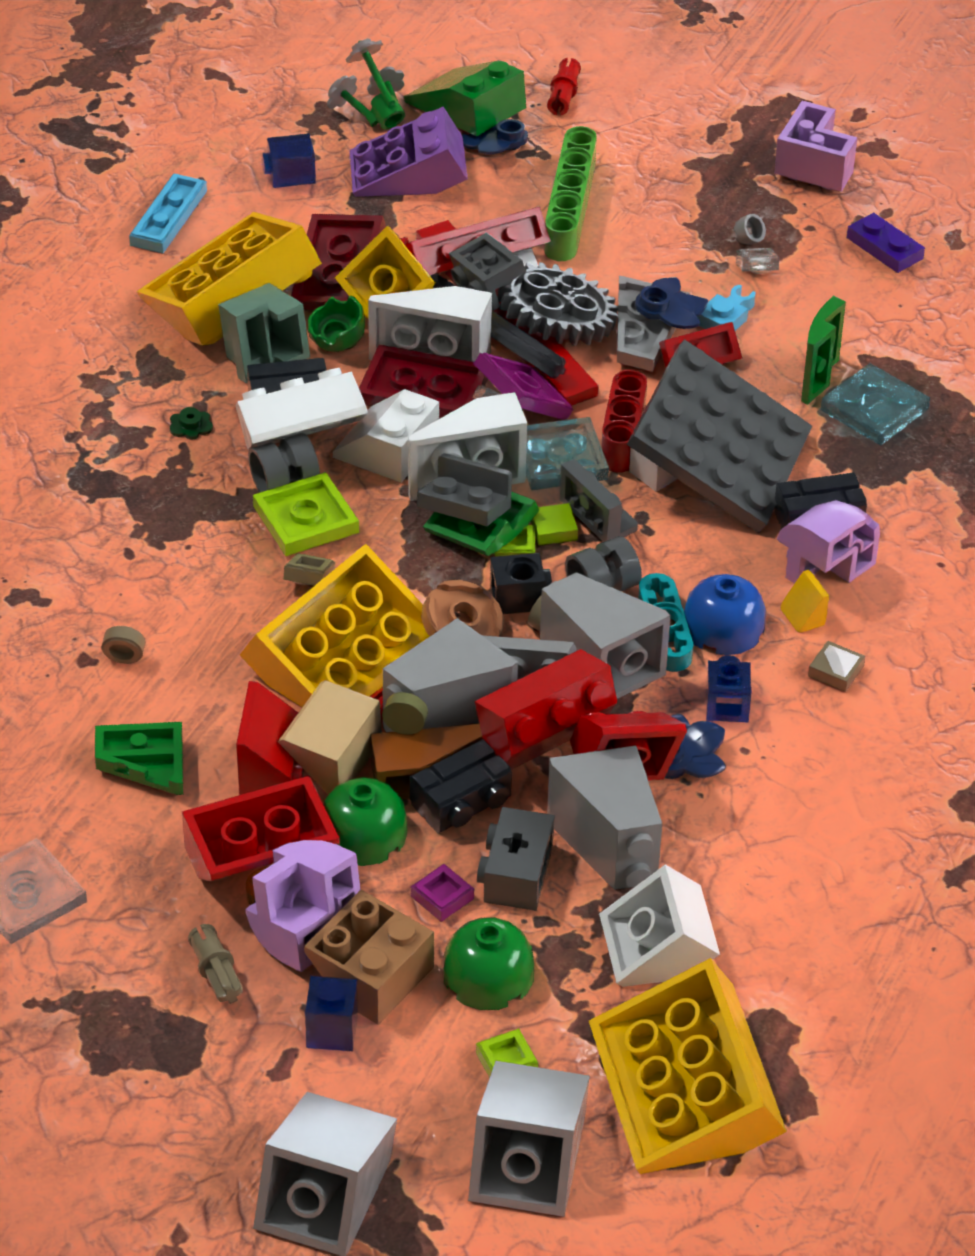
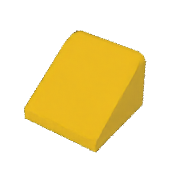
M808 569L801 573L784 598L780 608L795 630L803 633L825 625L829 594Z

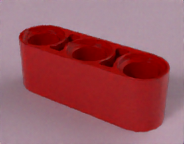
M623 370L615 374L612 380L602 428L601 464L611 472L623 473L629 471L631 447L627 443L646 408L647 378L639 371Z

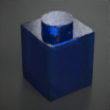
M309 133L267 138L268 152L262 153V167L264 174H270L273 188L316 183L315 152Z
M311 976L305 1009L306 1048L353 1051L358 1019L357 979Z

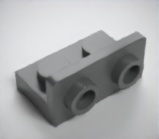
M487 232L449 253L454 267L451 269V275L458 287L492 293L493 311L500 307L495 290L501 286L509 285L515 278L526 272L522 259Z
M443 453L438 457L437 478L417 492V507L488 526L511 508L512 473L509 470Z
M575 459L561 464L560 501L563 504L570 503L572 512L603 542L617 536L626 537L638 530V522L623 509L617 495L610 493L591 471L586 470Z

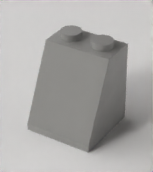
M574 573L559 581H554L542 588L540 640L574 642L577 651L582 649L611 666L617 699L666 675L670 614L666 610L579 573Z
M456 618L383 668V709L387 699L392 694L406 692L418 696L427 705L428 716L423 729L479 723L475 701L517 681L518 661ZM383 721V729L386 732H395Z
M637 746L550 758L547 814L555 815L554 830L614 890L636 887L659 869L662 821Z
M495 1061L476 1117L468 1201L565 1216L585 1120L589 1075Z
M306 1092L265 1144L253 1229L333 1254L346 1256L391 1160L397 1118Z

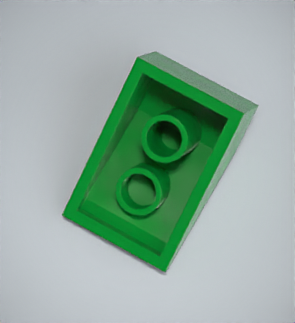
M500 60L455 68L405 95L404 101L424 112H432L444 107L456 127L478 136L496 126L500 121L506 120L527 108L524 71Z

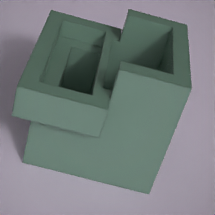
M270 283L218 304L226 357L236 363L237 376L243 382L248 383L247 365L310 358L303 304Z

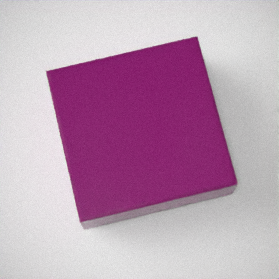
M442 864L411 886V897L442 922L474 899V888L448 866Z

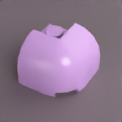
M835 500L815 505L783 527L778 534L777 540L789 548L786 555L787 567L785 578L795 584L801 573L809 569L813 574L819 570L825 573L831 570L850 583L876 564L880 537L879 524L858 507Z
M303 840L288 843L274 849V864L252 877L256 902L245 909L251 929L268 953L300 972L313 964L305 954L304 946L361 890L356 853L337 844L322 840Z

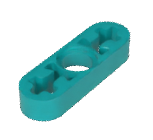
M653 573L646 575L639 583L638 599L666 610L670 614V619L676 622L669 628L668 641H674L676 652L668 648L666 670L671 672L685 670L692 663L693 640L676 584L671 577L665 574ZM655 592H658L659 596L663 597L662 602L657 603Z

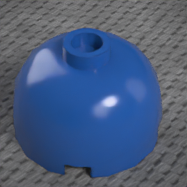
M730 574L712 575L701 580L688 595L684 614L693 644L703 650V644L716 648V654L732 655L741 654L754 648L759 643V636L762 633L764 634L766 608L762 595L750 581Z

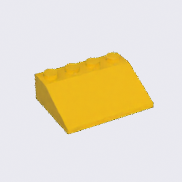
M252 212L136 292L146 304L185 339L202 346L210 345L217 342L223 336L218 304L268 283L283 291L293 283L297 284L308 279L312 275V270L322 263L302 225Z
M365 544L255 634L240 653V656L269 687L303 707L320 682L325 680L368 697L383 687V668L430 636L426 632L421 619L423 604L373 550Z
M712 958L589 1020L636 1170L640 1174L743 1154L787 1132L734 985Z

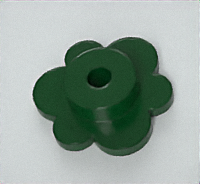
M186 407L181 410L180 414H173L170 417V433L176 437L185 436L187 439L193 440L198 438L199 434L206 435L213 430L210 414L204 411L200 412L194 407Z

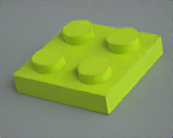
M326 472L253 495L254 509L285 557L359 533L358 518Z

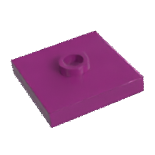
M480 353L473 363L502 394L515 392L520 406L524 410L567 420L574 410L564 397L531 365L488 353Z

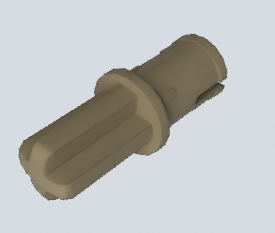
M210 924L200 925L206 936L204 940H202L195 927L188 935V942L199 960V973L202 977L208 979L220 1002L228 1001L230 1004L236 1002L237 996L243 992V986L233 968L234 958L232 954L223 948L214 926Z

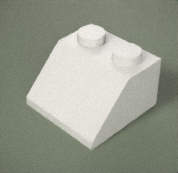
M404 389L371 406L368 409V414L361 421L357 422L334 449L333 458L402 483L408 476V436L439 419V401Z
M667 865L662 866L599 913L616 983L622 987L664 982L709 958L713 960L720 955L701 885Z

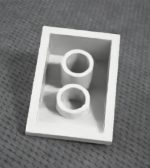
M451 286L370 296L368 300L369 360H372L379 344L475 362L480 353L490 354L492 293Z
M516 393L476 398L408 436V496L410 501L417 500V492L437 478L438 457L443 453L509 470L512 473V484L525 483L527 421Z

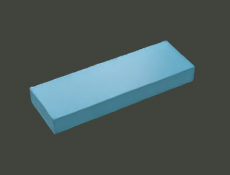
M174 173L130 233V246L164 254L206 194L207 181Z

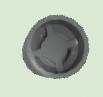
M304 433L281 439L278 447L273 442L251 448L248 452L251 475L259 492L320 474L315 449L308 436Z
M622 536L602 542L595 549L589 547L567 556L565 561L567 577L574 573H579L619 591H624L638 585L642 579L638 556L631 543Z

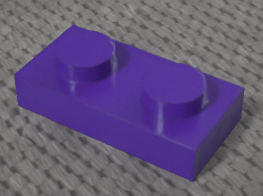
M874 212L848 226L847 239L896 273L924 259V246Z

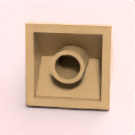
M327 680L322 681L278 743L329 795L337 785L349 779L357 778L371 758V734L382 733L380 701Z

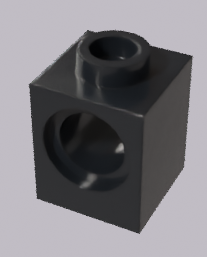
M540 553L491 557L490 589L492 596L499 603L502 613L530 612L537 599L542 595V588L552 583L550 569H543Z

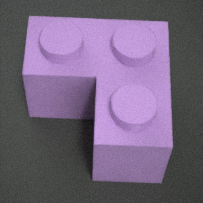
M802 101L777 139L774 174L842 192L854 170L857 137L833 131L836 109Z

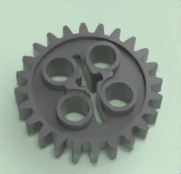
M539 262L538 268H535L530 263H526V272L515 278L509 285L501 286L498 289L497 298L501 302L499 309L507 311V319H517V327H529L528 334L530 335L537 332L542 333L543 340L549 339L550 336L555 337L558 344H562L564 339L569 340L574 346H577L578 340L587 345L591 344L592 339L601 342L603 336L609 337L618 317V306L614 305L616 299L615 297L607 296L608 289L597 288L599 283L597 280H585V273L577 276L573 274L572 268L562 271L557 264H554L551 269L547 268L542 262Z

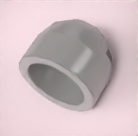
M749 214L740 218L734 226L737 236L736 240L743 245L758 243L764 239L766 234L765 224L756 214ZM747 228H751L752 234H749Z

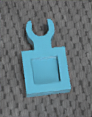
M736 285L731 289L728 298L717 294L708 302L704 312L698 316L700 320L699 326L707 329L733 322L736 331L747 321L748 311L755 305L756 292L753 291L749 296L742 297V286Z

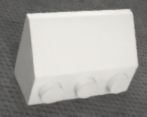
M335 368L318 373L319 380L304 384L303 378H297L280 383L281 390L266 394L265 388L242 393L243 400L238 401L235 406L248 451L251 448L270 442L274 444L279 443L283 438L300 433L309 435L361 421L368 414L352 371L342 374L340 368Z

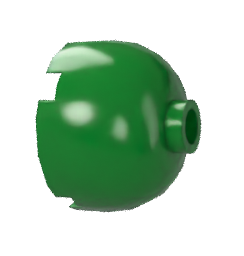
M365 777L349 779L337 785L324 800L323 805L340 838V844L337 845L356 853L359 866L380 864L388 860V853L394 851L398 846L400 851L404 846L407 836L406 812L402 799L388 784L378 779Z
M496 917L478 918L469 921L451 936L445 948L443 956L444 984L447 989L449 986L456 993V999L463 1005L478 1010H500L508 1007V1001L517 998L519 995L520 1000L525 997L534 982L532 946L525 934L509 921Z

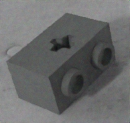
M502 807L498 824L490 823L486 840V850H490L489 857L481 856L478 866L477 883L484 884V902L537 911L553 848L555 815Z

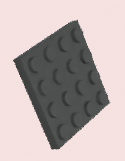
M684 339L670 360L627 445L760 533L767 525L776 506V484L787 482L812 425Z

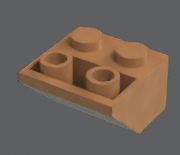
M360 890L304 946V952L342 1004L379 1025L434 968V931L365 891Z

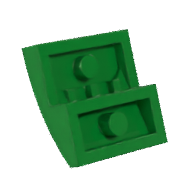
M834 295L818 311L808 333L801 402L807 405L830 386L832 366L839 361L846 301Z
M511 492V508L488 526L434 512L423 528L428 533L489 556L500 550L504 545H507L522 532L539 512V508L535 500Z

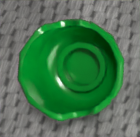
M349 296L347 301H339L334 297H330L324 306L315 309L308 318L309 337L315 344L326 351L339 352L353 348L364 335L365 315L363 306L353 296Z

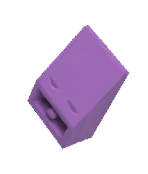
M444 107L432 112H425L409 123L393 127L387 133L370 141H363L355 148L350 149L352 191L355 197L437 194L468 180L463 136Z

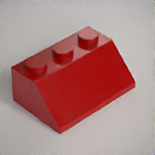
M580 649L476 700L475 705L482 738L495 751L496 756L499 755L512 770L570 741L581 715H589L596 712L604 713L605 715L609 714L617 704V697L611 666Z
M309 776L182 811L184 846L198 878L213 881L274 863L273 850L288 843L303 840H322L333 844H340V838Z

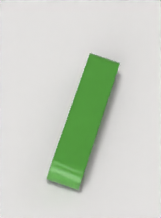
M576 126L566 131L545 220L551 242L544 245V251L548 258L555 261L571 260L575 257L578 250L596 163L597 135L594 130L588 127Z

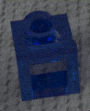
M731 655L722 656L717 661L708 660L706 721L749 722L752 694L751 662H741L737 657ZM717 697L740 698V704L716 703Z

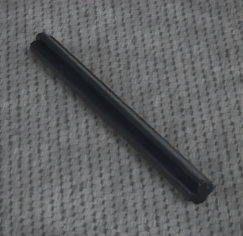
M439 274L430 276L435 282L433 289L456 286ZM492 310V338L551 378H557L560 374L563 375L566 368L564 366L566 360Z

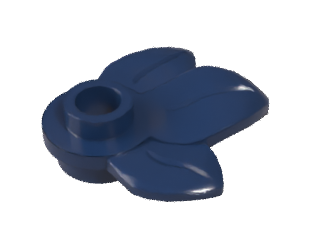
M513 119L500 121L496 126L478 136L473 134L462 135L464 147L473 150L478 149V153L488 155L498 154L506 150H516L528 141V132L525 130V125L521 121Z
M677 277L662 278L654 281L651 286L644 287L635 300L636 310L644 317L651 320L660 319L667 325L680 329L698 327L700 325L698 316L704 312L708 304V299L681 292V284Z
M682 714L671 716L686 724L687 733L665 778L675 779L683 776L685 773L696 778H707L726 769L725 763L714 753L723 743L725 729L709 721H699L690 725Z

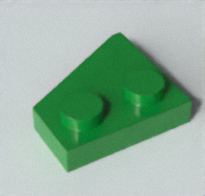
M182 722L95 726L96 769L172 794L184 795Z

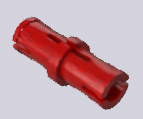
M564 58L559 64L557 75L551 80V95L547 102V108L554 115H557L560 106H562L560 115L566 114L569 110L571 98L577 93V78L581 71V65L574 58H571L569 66H567L568 58Z

